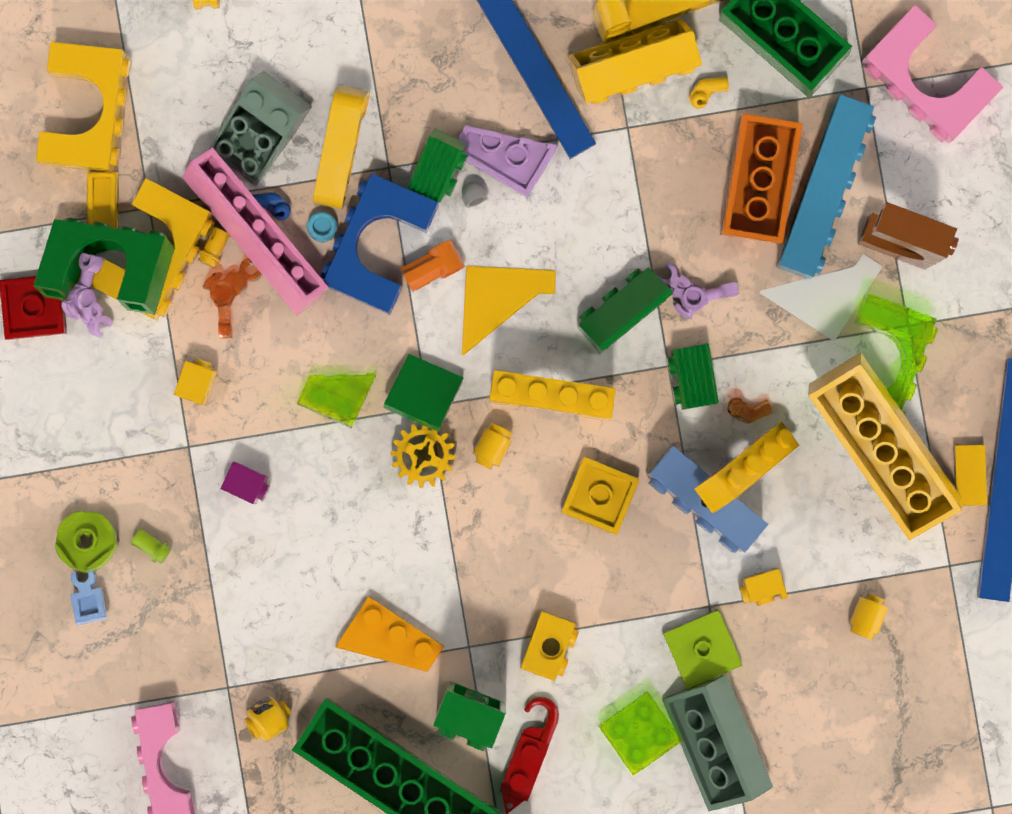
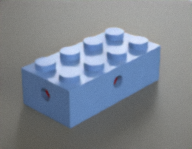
M674 446L669 447L646 474L651 478L648 482L651 487L660 494L668 492L675 499L671 503L684 514H688L691 511L698 518L695 523L707 533L712 534L715 531L719 534L721 538L718 542L730 552L736 553L738 550L745 553L768 526L767 522L737 498L712 514L707 506L704 507L701 504V498L694 490L710 475Z

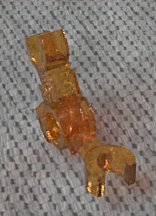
M249 258L242 261L238 272L232 269L223 280H219L223 273L215 272L203 284V288L210 291V298L214 302L215 307H218V332L220 339L233 338L230 306H232L235 298L249 287L247 285L248 281H257L262 276L259 270L254 274L246 272V268L252 264Z

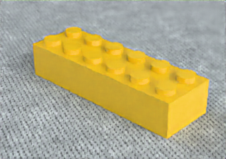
M861 352L809 383V398L909 541L962 511L960 495Z

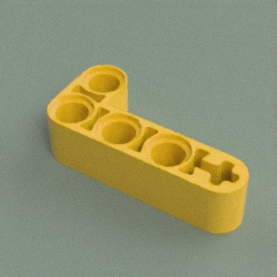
M339 85L335 90L313 194V203L343 210L361 123L367 111L370 91Z

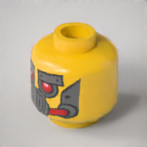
M267 696L247 709V717L244 719V723L255 740L260 738L268 742L288 729L289 722L287 717L291 715V712L283 700L277 702L273 697Z

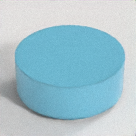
M327 212L314 213L307 222V231L311 238L317 242L324 243L332 240L338 230L335 218Z

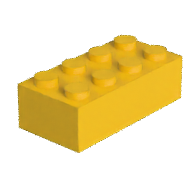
M682 18L567 55L577 90L586 103L591 102L592 104L603 103L609 99V96L617 93L621 95L633 93L638 89V86L647 83L649 85L663 83L667 80L666 77L674 74L679 76L693 73L696 67L702 66L694 32Z

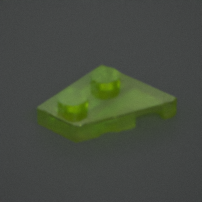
M376 374L309 375L297 405L352 429L375 381Z

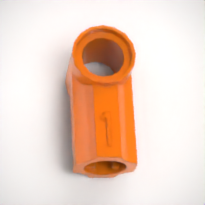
M448 240L429 250L427 255L400 269L412 292L440 277L443 279L460 271L465 265L452 240Z

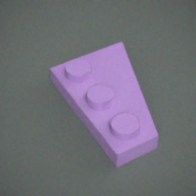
M466 125L457 138L468 143L464 151L469 154L466 163L527 199L558 148V145L508 136Z

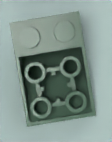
M263 71L249 81L209 149L213 147L226 164L255 185H258L295 135L312 105Z

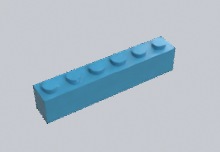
M841 94L837 97L776 268L807 279H812L815 273L820 275L826 260L822 256L825 245H831L836 229L831 227L835 217H841L846 201L842 200L845 188L851 189L856 173L852 172L855 160L861 161L866 148V144L862 143L865 132H871L876 120V116L872 115L874 106Z

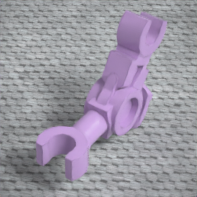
M82 253L79 258V266L82 270L79 285L75 284L69 291L67 300H64L62 303V308L68 317L76 320L81 318L82 322L85 325L87 324L88 332L91 335L101 338L103 335L99 330V324L102 323L111 327L112 320L110 317L101 314L104 310L97 302L94 288H91L94 274L100 271L103 265V258Z
M671 263L666 264L667 269L672 273L669 279H663L657 274L667 286L671 287L672 296L681 300L682 306L677 302H673L675 310L687 319H692L693 312L701 310L708 304V301L729 298L739 294L736 282L705 290V287L701 288L695 285L683 274L678 277L677 270Z

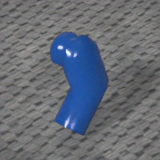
M268 192L252 195L262 208L267 209L277 220L283 221L289 217L291 213L290 205L277 193Z

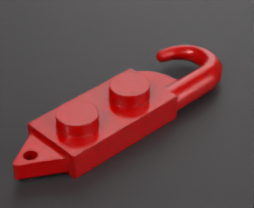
M546 697L533 698L524 708V711L528 713L534 706L541 705L547 709L548 716L543 728L528 727L522 731L499 789L503 794L506 814L510 813L523 801L528 802L558 724V708L552 700ZM508 803L512 804L511 808L507 807Z

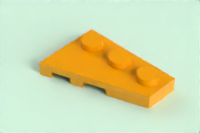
M369 596L335 647L428 672L444 648V645Z

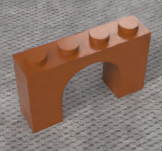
M886 202L882 205L879 215L872 213L868 216L858 245L919 268L927 269L947 259L948 255H953L959 238L955 237L958 228Z

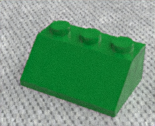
M649 267L643 272L639 268L636 269L625 279L628 283L620 291L614 287L602 297L605 302L597 310L591 306L578 317L582 322L578 324L577 328L599 354L603 353L673 294L672 290Z

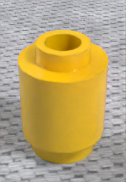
M491 423L488 429H484L472 453L477 456L475 462L490 470L493 465L499 467L512 443L510 438L513 433Z
M869 593L866 598L860 597L850 624H852L850 632L873 640L874 635L879 634L888 607L883 605L885 599Z

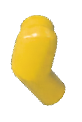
M728 77L700 79L690 92L689 101L691 105L697 109L704 108L713 93L729 91Z

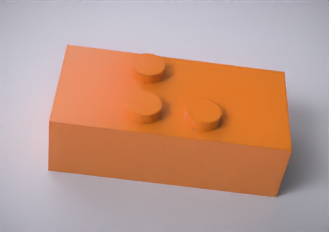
M744 113L740 116L720 235L772 244H783L803 123Z

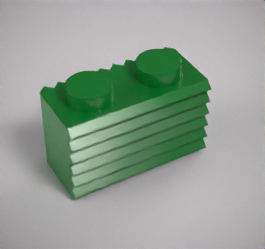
M434 128L427 139L407 188L438 203L442 201L445 195L450 197L458 181L453 178L456 169L462 171L469 154L464 152L468 143Z
M709 343L673 349L671 351L672 357H667L669 374H675L677 383L676 387H672L675 405L680 404L681 410L718 404L719 400Z

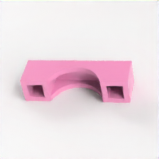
M175 701L136 709L135 716L131 717L134 734H139L141 746H137V757L139 764H144L146 776H142L144 793L150 795L151 806L147 807L148 814H195L191 791L181 789L172 784L165 776L161 765V755L165 744L172 736L180 732Z

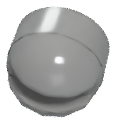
M470 182L463 187L462 199L467 208L477 206L488 198L484 188L479 183Z

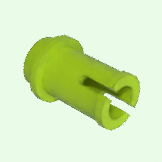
M143 528L139 529L131 541L133 546H136L152 557L151 561L154 563L156 561L160 564L163 563L171 551L166 541L162 543Z

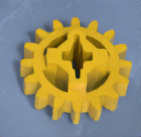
M412 424L411 433L408 434L402 430L400 432L403 440L393 441L398 446V451H391L390 455L397 457L398 461L391 465L393 468H401L397 475L399 478L405 475L409 477L408 485L417 480L419 488H423L425 481H429V484L434 487L435 478L438 477L444 481L446 480L443 474L444 470H453L448 465V461L456 459L455 455L449 454V450L455 447L454 443H445L449 436L447 433L440 436L437 431L433 429L430 431L424 425H422V430H418L415 424ZM427 435L422 443L416 445L409 443L416 436ZM436 441L442 446L443 459L436 456L434 450ZM430 442L428 454L432 456L431 460H424L416 469L419 457L415 455L417 449L422 451ZM403 452L411 457L413 464L410 470L404 464ZM429 466L438 468L431 475L420 476L423 468Z

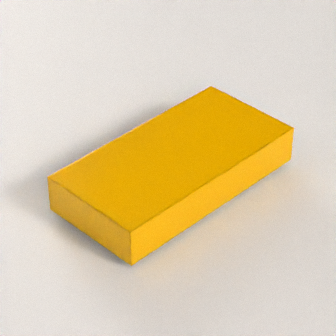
M87 172V224L93 225L94 222H101L109 225L111 228L119 229L118 172Z
M954 445V486L961 497V506L987 505L985 445Z

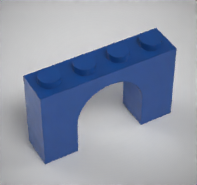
M371 173L369 180L364 178L358 189L357 195L361 196L357 207L351 206L346 216L345 222L349 225L345 234L339 233L334 243L333 250L337 251L332 262H326L320 277L324 279L329 289L391 315L402 286L370 272L361 264L357 253L359 237L368 225L381 219H394L427 233L439 204L434 200Z

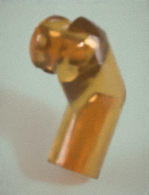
M734 397L728 402V413L733 418L746 424L755 422L773 413L768 400H764L754 406L742 401L739 397Z

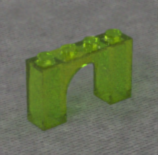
M868 293L863 297L854 324L887 336L897 346L901 356L900 372L896 380L886 389L902 411L906 400L911 401L915 393L917 384L913 383L916 373H921L926 364L927 356L923 354L927 344L932 345L935 340L938 328L934 325L937 319Z

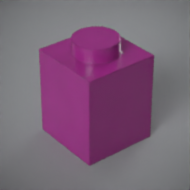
M233 461L220 489L251 504H257L258 499L264 501L271 485L267 484L268 476Z

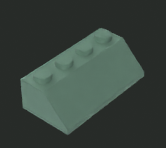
M727 674L662 699L708 812L752 801L773 788Z

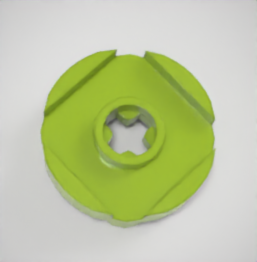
M74 512L67 516L57 529L55 549L59 558L71 569L82 573L95 571L105 566L118 548L113 525L100 513ZM83 534L87 537L93 535L94 539L91 541L92 545L89 548L79 547V544L82 542L80 537Z

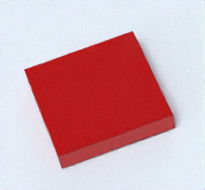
M36 276L0 280L5 340L67 334L65 313L62 308L63 300L44 297L33 286Z

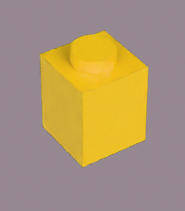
M195 358L193 363L185 361L173 395L206 406L218 372L211 370V363Z

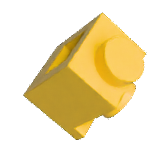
M773 568L741 578L743 585L739 586V591L744 604L756 602L757 606L774 602L775 595H778L779 599L782 600L788 598L779 568Z

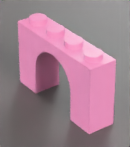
M914 5L861 63L865 65L864 71L876 81L880 79L887 86L886 91L896 101L901 99L909 107L908 112L913 118L919 122L922 120L931 127L930 133L940 142L945 140L949 144L1001 91L1003 86L983 67H980L953 95L935 98L920 92L911 81L909 60L915 48L937 25Z

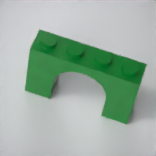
M66 218V221L54 219L33 286L44 297L67 300L69 291L75 284H78L82 271L79 266L80 255L82 253L96 255L107 250H117L124 252L126 256V270L117 300L128 311L155 315L175 247L166 238L167 236L159 231L151 230L149 233H143L128 226H122L121 229H117L101 222H94L91 225L84 224L75 218Z

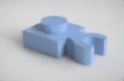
M73 572L71 574V581L79 591V593L70 594L75 623L79 626L108 619L103 591L101 588L93 589L96 583L95 572H88V579L85 582H79L78 574Z

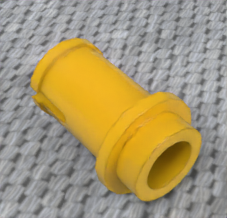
M213 227L203 251L200 250L198 252L200 255L198 261L215 268L217 263L220 264V255L231 236Z

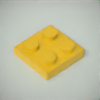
M583 457L561 513L618 535L640 479Z

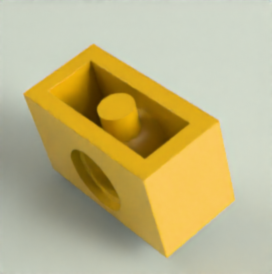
M541 610L520 668L553 681L556 680L557 675L563 677L569 659L564 658L568 646L574 647L579 633L578 630L574 629L576 623ZM548 638H554L560 644L558 652L553 655H548L542 650V644Z

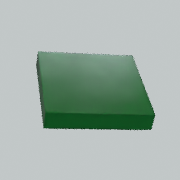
M408 354L384 402L383 408L439 432L463 383L464 377Z

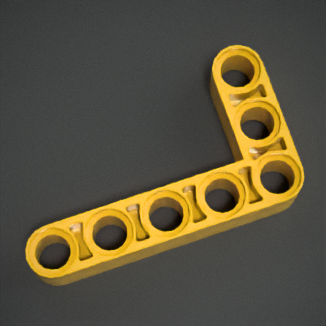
M598 0L594 5L593 18L602 42L605 43L657 26L723 0Z

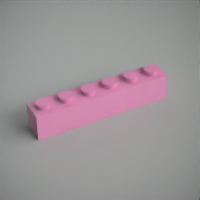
M212 147L190 162L182 178L295 315L298 316L318 301L328 286Z

